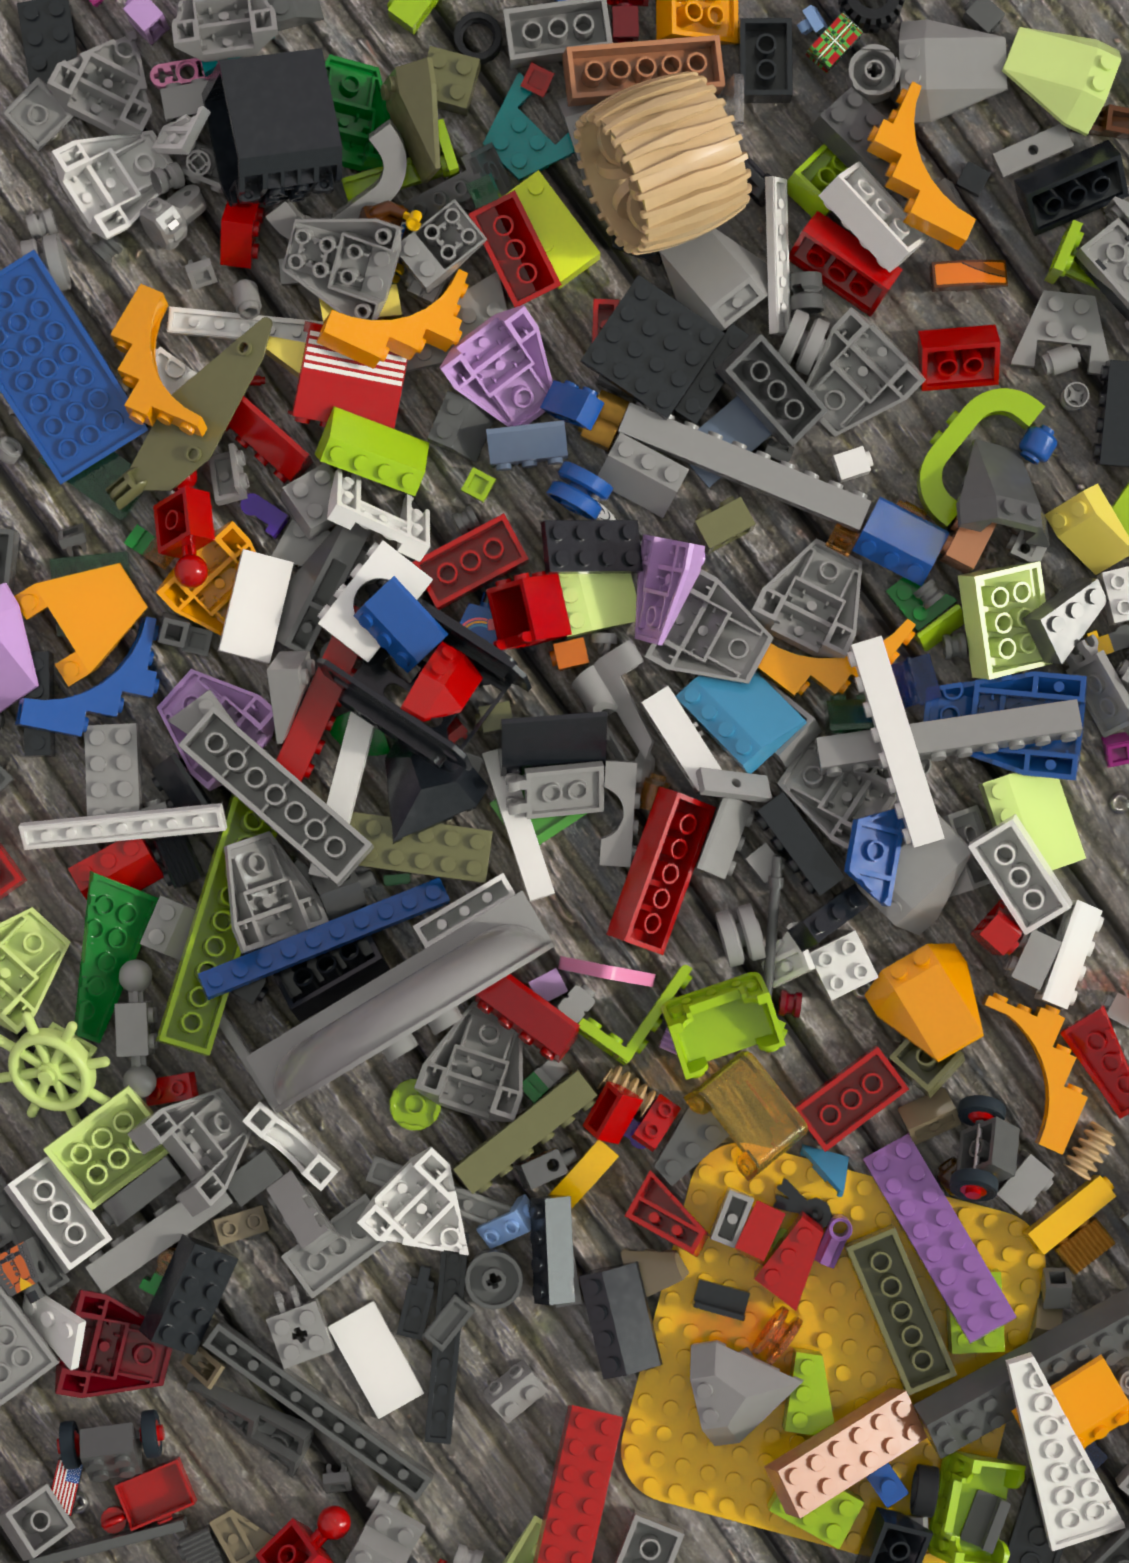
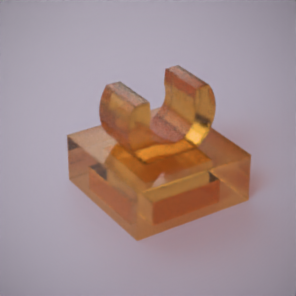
M837 523L825 546L848 557L860 535Z

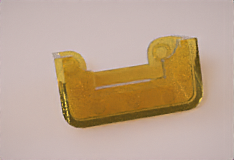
M741 1051L718 1066L683 1097L693 1112L704 1115L711 1111L743 1153L737 1157L736 1164L739 1172L747 1181L756 1177L808 1132V1126L803 1117L757 1058L748 1051Z

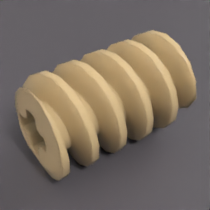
M619 1065L614 1069L611 1067L596 1089H602L607 1081L637 1094L643 1099L638 1111H641L640 1119L653 1102L656 1091L653 1089L646 1093L647 1084H643L638 1088L639 1079L637 1077L629 1081L631 1075L629 1071L620 1075L622 1066Z
M1094 1121L1090 1122L1094 1131L1084 1130L1088 1139H1078L1082 1148L1072 1147L1076 1156H1066L1070 1165L1063 1164L1083 1179L1089 1181L1092 1178L1088 1174V1170L1098 1171L1093 1163L1103 1164L1104 1162L1100 1153L1109 1155L1110 1152L1106 1145L1114 1147L1116 1145L1111 1138L1114 1135Z

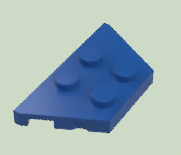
M895 808L853 820L844 869L846 874L885 907L891 906L903 839L902 829L905 827L903 818L898 819Z

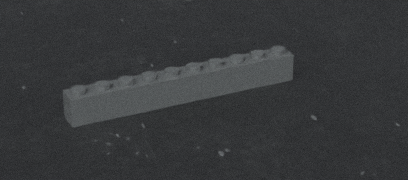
M220 1320L204 1342V1347L416 1501L432 1481L434 1474L292 1370L289 1368L284 1369L282 1363L223 1320Z

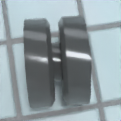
M496 1247L484 1249L476 1254L468 1264L465 1277L466 1290L471 1299L481 1307L492 1310L505 1308L513 1303L520 1294L523 1283L522 1266L517 1258L509 1251ZM495 1273V1276L499 1275V1280L492 1282L490 1274Z

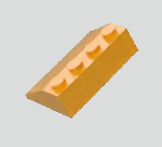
M656 0V40L719 35L720 45L738 44V0Z
M1102 1355L1097 1356L1050 1386L1084 1449L1097 1439L1099 1440L1107 1436L1111 1430L1119 1425L1129 1422V1401ZM1015 1408L1011 1412L1021 1428L1017 1408Z

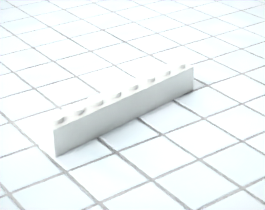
M882 635L852 644L850 646L851 651L847 652V657L851 668L856 667L859 676L855 677L858 692H864L866 702L862 703L866 717H871L874 727L870 728L874 743L879 742L882 750L881 753H878L882 768H887L890 778L886 779L889 792L896 795L898 802L894 804L898 819L903 818L905 829H902L906 845L911 844V847L915 848L945 839Z

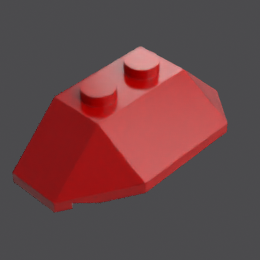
M442 641L420 672L400 709L423 722L429 721L432 718L460 713L483 677L464 653Z

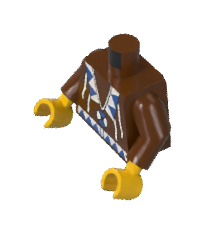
M387 200L373 206H364L361 209L359 218H377L400 226L402 241L407 228L411 231H417L420 228L422 214L418 210L409 213L408 209L404 208L403 205ZM397 263L395 271L403 275L405 271L404 266ZM394 273L392 282L398 283L400 277Z

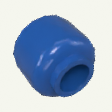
M1043 424L1040 427H1029L1019 442L1020 455L1035 465H1038L1039 462H1047L1057 447V440L1053 436L1055 432Z

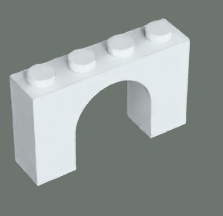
M382 541L380 545L376 542L366 553L369 559L364 565L361 563L357 564L350 574L353 577L351 582L347 586L342 584L333 595L337 598L333 605L330 607L326 604L317 616L321 619L318 624L367 663L381 646L353 616L355 614L353 602L357 591L369 581L379 579L389 581L395 576L418 600L433 581L431 577L385 541Z

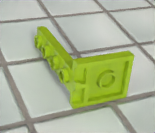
M444 119L438 120L441 168L431 180L440 177H448L450 179L460 173ZM410 157L407 158L406 174L400 190L422 183ZM383 167L343 178L341 181L348 202L373 184L380 177Z
M1073 220L1065 230L1044 281L1054 284L1059 276H1067L1099 289L1073 260L1078 252L1076 247H1079L1084 235L1083 232H1080L1083 223Z
M683 965L678 969L625 1047L622 1045L624 1041L612 1032L607 1035L600 1030L602 1025L590 1017L587 1020L582 1018L578 1022L580 1025L579 1035L622 1065L629 1063L635 1052L640 1054L649 1042L645 1038L650 1030L655 1033L663 1021L660 1018L662 1014L661 1006L666 1001L676 998L674 995L679 988L684 990L693 978L689 975L693 968Z

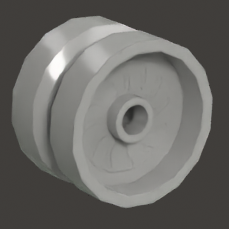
M58 233L43 236V253L40 244L35 238L20 241L22 257L35 249L61 291L71 289L68 264Z
M796 309L778 353L789 365L794 354H800L795 365L796 371L809 375L814 361L818 360L826 341L824 337L830 322L817 318L814 320L809 332L805 330L809 321V314Z
M751 903L737 907V924H735L732 913L728 909L715 913L719 935L730 968L744 963L742 947H745L747 955L752 961L766 958L762 931Z

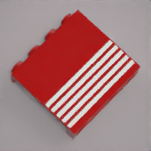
M305 321L303 331L307 332L295 401L293 411L288 410L287 414L295 416L294 421L309 424L311 419L320 421L319 426L325 427L333 406L394 429L408 359L389 351L385 361H379L376 367L372 369L316 343L323 324Z

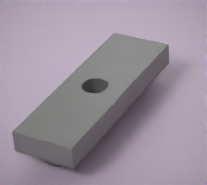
M1058 124L993 153L992 158L1001 178L1004 179L1073 148L1074 145L1065 126ZM1028 149H1034L1036 154L1031 155Z
M703 767L696 771L700 795L765 803L772 799L766 775Z

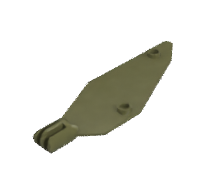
M264 317L171 395L185 408L201 416L208 429L203 437L196 434L188 435L181 431L178 426L173 424L167 426L156 420L130 469L105 489L119 510H122L143 491H172L211 458L264 358L272 328V320L270 318ZM248 345L247 351L244 352V347Z

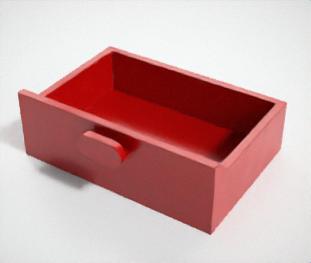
M180 1457L143 1471V1474H136L132 1478L124 1479L114 1485L131 1531L154 1521H157L158 1525L173 1519L171 1514L195 1505L197 1502Z

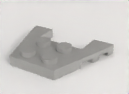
M1044 290L1010 361V366L1033 368L1035 365L1037 342L1062 345L1070 343L1072 346L1089 348L1087 374L1100 376L1101 367L1106 365L1109 356L1096 297Z

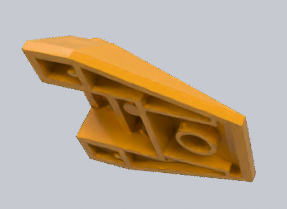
M230 521L215 531L214 541L197 550V556L201 557L208 567V576L202 585L196 588L184 587L177 581L174 567L156 590V593L174 612L221 636L241 552L243 549L256 552L251 540L233 521Z
M954 943L926 944L881 970L878 975L879 978L874 980L864 995L878 1018L937 1062L942 1061L984 1036L968 964Z

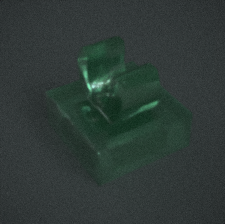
M491 173L466 184L476 209L502 197Z

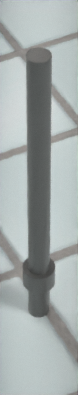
M773 855L771 876H768L770 896L763 980L768 988L771 999L780 890L784 885V877H782L783 856Z

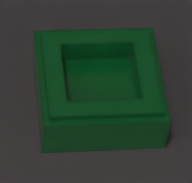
M411 873L383 876L384 885L386 886L411 883Z

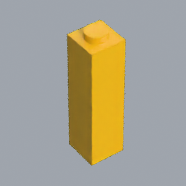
M1093 1175L1091 1181L1087 1180L1022 1232L1037 1254L1045 1255L1116 1197L1112 1191L1114 1186L1107 1177Z

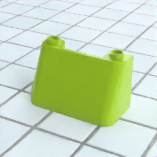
M757 972L746 973L673 998L661 1006L686 1080L702 1077L708 1069V1061L757 1045L760 1050L770 1053L786 1046L770 993L761 974Z
M955 1451L942 1459L939 1473V1492L936 1509L929 1525V1530L933 1532L928 1546L929 1553L947 1563H1007L1010 1551L1004 1541L998 1538L993 1554L982 1550L979 1546L961 1540L960 1534L976 1491L981 1489L1007 1499L1008 1489H1018L1024 1482L1026 1466L1017 1462L962 1451Z

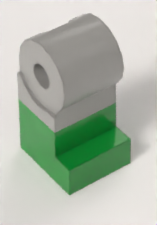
M554 1059L552 1061L547 1060L523 1080V1091L535 1103L569 1068L562 1061L558 1063Z

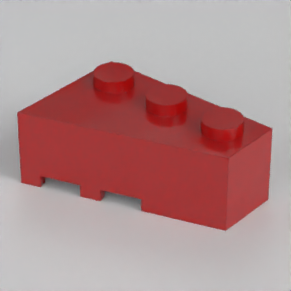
M1000 899L971 931L970 935L992 955L1004 956L1006 954L1010 955L1019 946L1020 943L1017 940L1021 937L1022 930L1003 900Z
M650 1170L625 1217L689 1254L698 1257L710 1234Z
M802 1211L767 1255L763 1265L760 1264L754 1272V1279L795 1311L800 1302L823 1236V1226Z

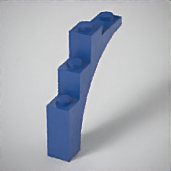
M151 617L141 618L136 638L127 655L117 668L99 684L80 694L62 699H20L15 725L81 737L82 732L85 733L88 727L89 718L85 717L86 713L114 718L123 710L124 698H121V694L146 699L152 698L153 694H156L158 691L159 679L156 678V671L147 670V668L152 665L154 651H151L152 641H156L159 626L156 625L157 619Z

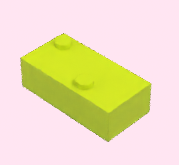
M539 170L508 192L516 191L562 284L557 287L558 289L600 260V251Z

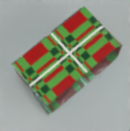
M843 11L811 45L805 55L828 74L860 40L863 32Z

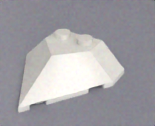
M432 1147L412 1157L373 1196L357 1220V1223L377 1241H392L402 1243V1245L438 1251L447 1250L469 1255L451 1166Z

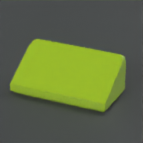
M956 604L915 635V640L925 652L941 642L942 635H950L964 624L963 611L960 605Z

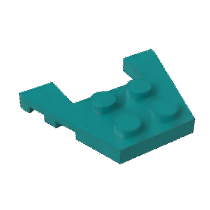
M520 72L517 74L483 142V146L492 142L503 166L519 182L530 177L538 170L542 171L548 168L549 165L564 160L575 153L569 132L557 144H554L519 110L534 94L520 86L524 79Z

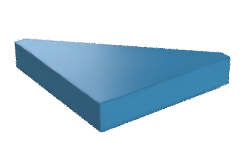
M802 1144L800 1155L807 1157L813 1164L812 1168L825 1182L828 1181L837 1191L838 1197H842L845 1189L849 1157L829 1151L824 1152L822 1149Z

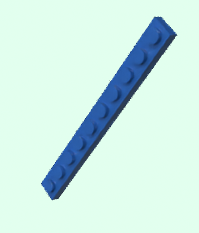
M439 877L198 973V979L207 999L210 1000L449 904L450 898Z

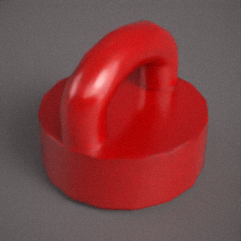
M110 1506L103 1512L100 1521L101 1527L105 1531L114 1534L122 1531L128 1520L122 1507Z

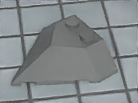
M135 30L126 33V36L120 39H112L84 51L74 59L57 63L46 85L66 112L111 135L142 134L152 114L151 103L148 102L146 92L147 84L141 56L136 45L137 37Z
M718 1340L691 1345L690 1382L702 1431L714 1446L740 1443L804 1381L796 1376L791 1377L782 1373L779 1368L742 1351L739 1353L726 1347L725 1343Z

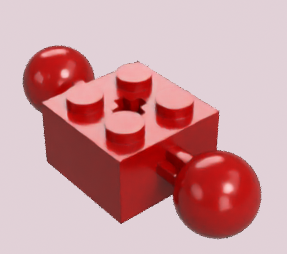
M197 470L173 489L175 493L153 506L158 554L180 558L175 565L174 573L177 581L187 588H196L207 579V564L201 557L197 556V550L215 540L210 492L193 488L197 482Z
M328 1506L320 1512L317 1519L318 1528L314 1532L305 1524L292 1518L255 1556L260 1563H334L322 1545L328 1539L338 1540L348 1533L351 1526L350 1516L340 1506Z

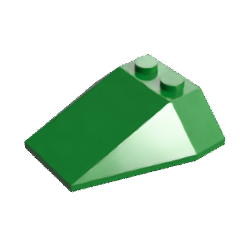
M329 54L325 65L342 142V167L357 171L384 167L381 155L369 140L371 132L391 119L386 108V101L382 100L381 85L383 83L379 67Z

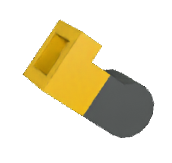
M1127 624L1121 625L1114 629L1112 633L1101 637L1098 636L1097 630L1083 635L1085 640L1094 634L1099 643L1098 652L1104 650L1106 655L1129 647V625Z

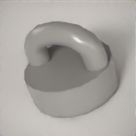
M4 436L0 439V460L8 465L15 464L23 453V448L16 439Z
M593 632L591 634V643H597L598 653L604 656L610 652L611 644H617L616 633Z

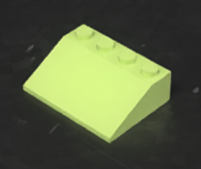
M1040 561L958 575L972 678L990 680L1052 664L1044 663L1023 620L1025 616L1046 602Z
M631 573L558 574L572 635L567 636V639L635 623L637 595Z
M1012 773L979 784L992 827L1016 814L1052 870L1086 859L1059 779Z
M129 1085L43 1148L91 1210L95 1209L169 1153L160 1144L143 1155L128 1136V1133L136 1125L154 1113Z

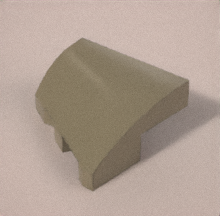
M625 1248L620 1252L623 1264L638 1261L646 1297L684 1280L689 1274L677 1250H664L662 1252L654 1249L630 1251V1248Z

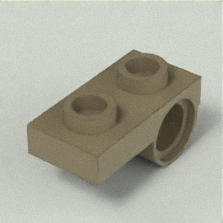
M262 1205L211 1220L218 1246L269 1231Z

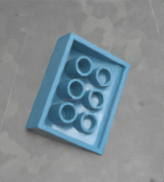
M757 672L754 673L749 684L698 676L675 696L682 708L746 773L750 774L807 723Z

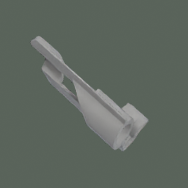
M630 639L599 658L592 666L580 673L573 681L572 687L588 713L607 711V716H609L613 712H617L640 750L635 759L637 767L642 768L641 783H636V787H640L650 780L654 772L655 758L651 753L654 740L621 677L644 662L634 642ZM607 726V745L617 760L629 761Z

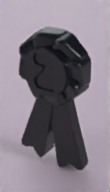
M783 1178L782 1184H778L776 1187L788 1198L776 1194V1201L773 1207L799 1214L803 1211L825 1228L832 1217L828 1203L817 1197L806 1200L786 1178Z

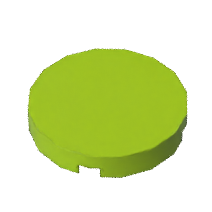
M418 1078L401 1082L393 1090L390 1097V1112L394 1120L401 1127L408 1130H422L431 1126L437 1120L441 1111L440 1105L414 1089Z

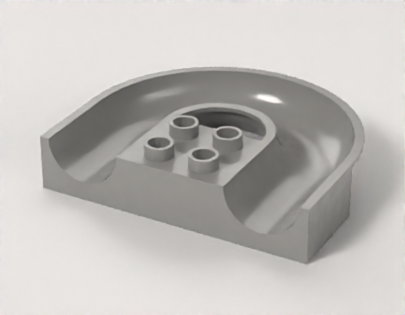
M521 891L247 1055L245 1058L274 1105L275 1111L278 1113L381 1051L388 1063L415 1048L419 1044L412 1033L424 1025L428 1024L433 1034L436 1035L460 1021L464 1017L457 1007L459 1004L547 952L555 944L526 895Z

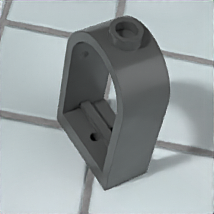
M170 1154L165 1156L102 1205L104 1209L101 1213L103 1220L109 1226L113 1223L117 1227L186 1174Z

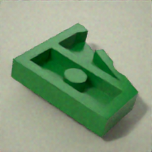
M903 577L887 589L885 593L904 617L916 624L914 627L916 632L957 601L954 597L945 594L926 610L923 607L922 600L913 595L922 586Z

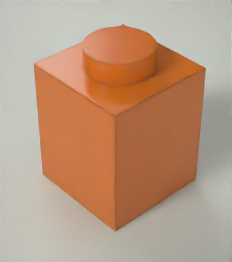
M584 637L553 644L554 650L549 651L552 667L558 666L559 671L589 665Z

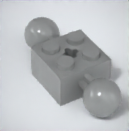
M134 959L126 962L119 971V982L128 991L129 1002L115 1004L117 1057L131 1056V1067L125 1072L123 1077L124 1088L129 1085L140 1098H145L154 1091L157 1084L154 1071L147 1066V1056L155 1054V1049L159 1048V1042L156 1041L158 1033H154V1022H158V1008L153 1007V1001L144 1002V990L152 982V970L144 961Z

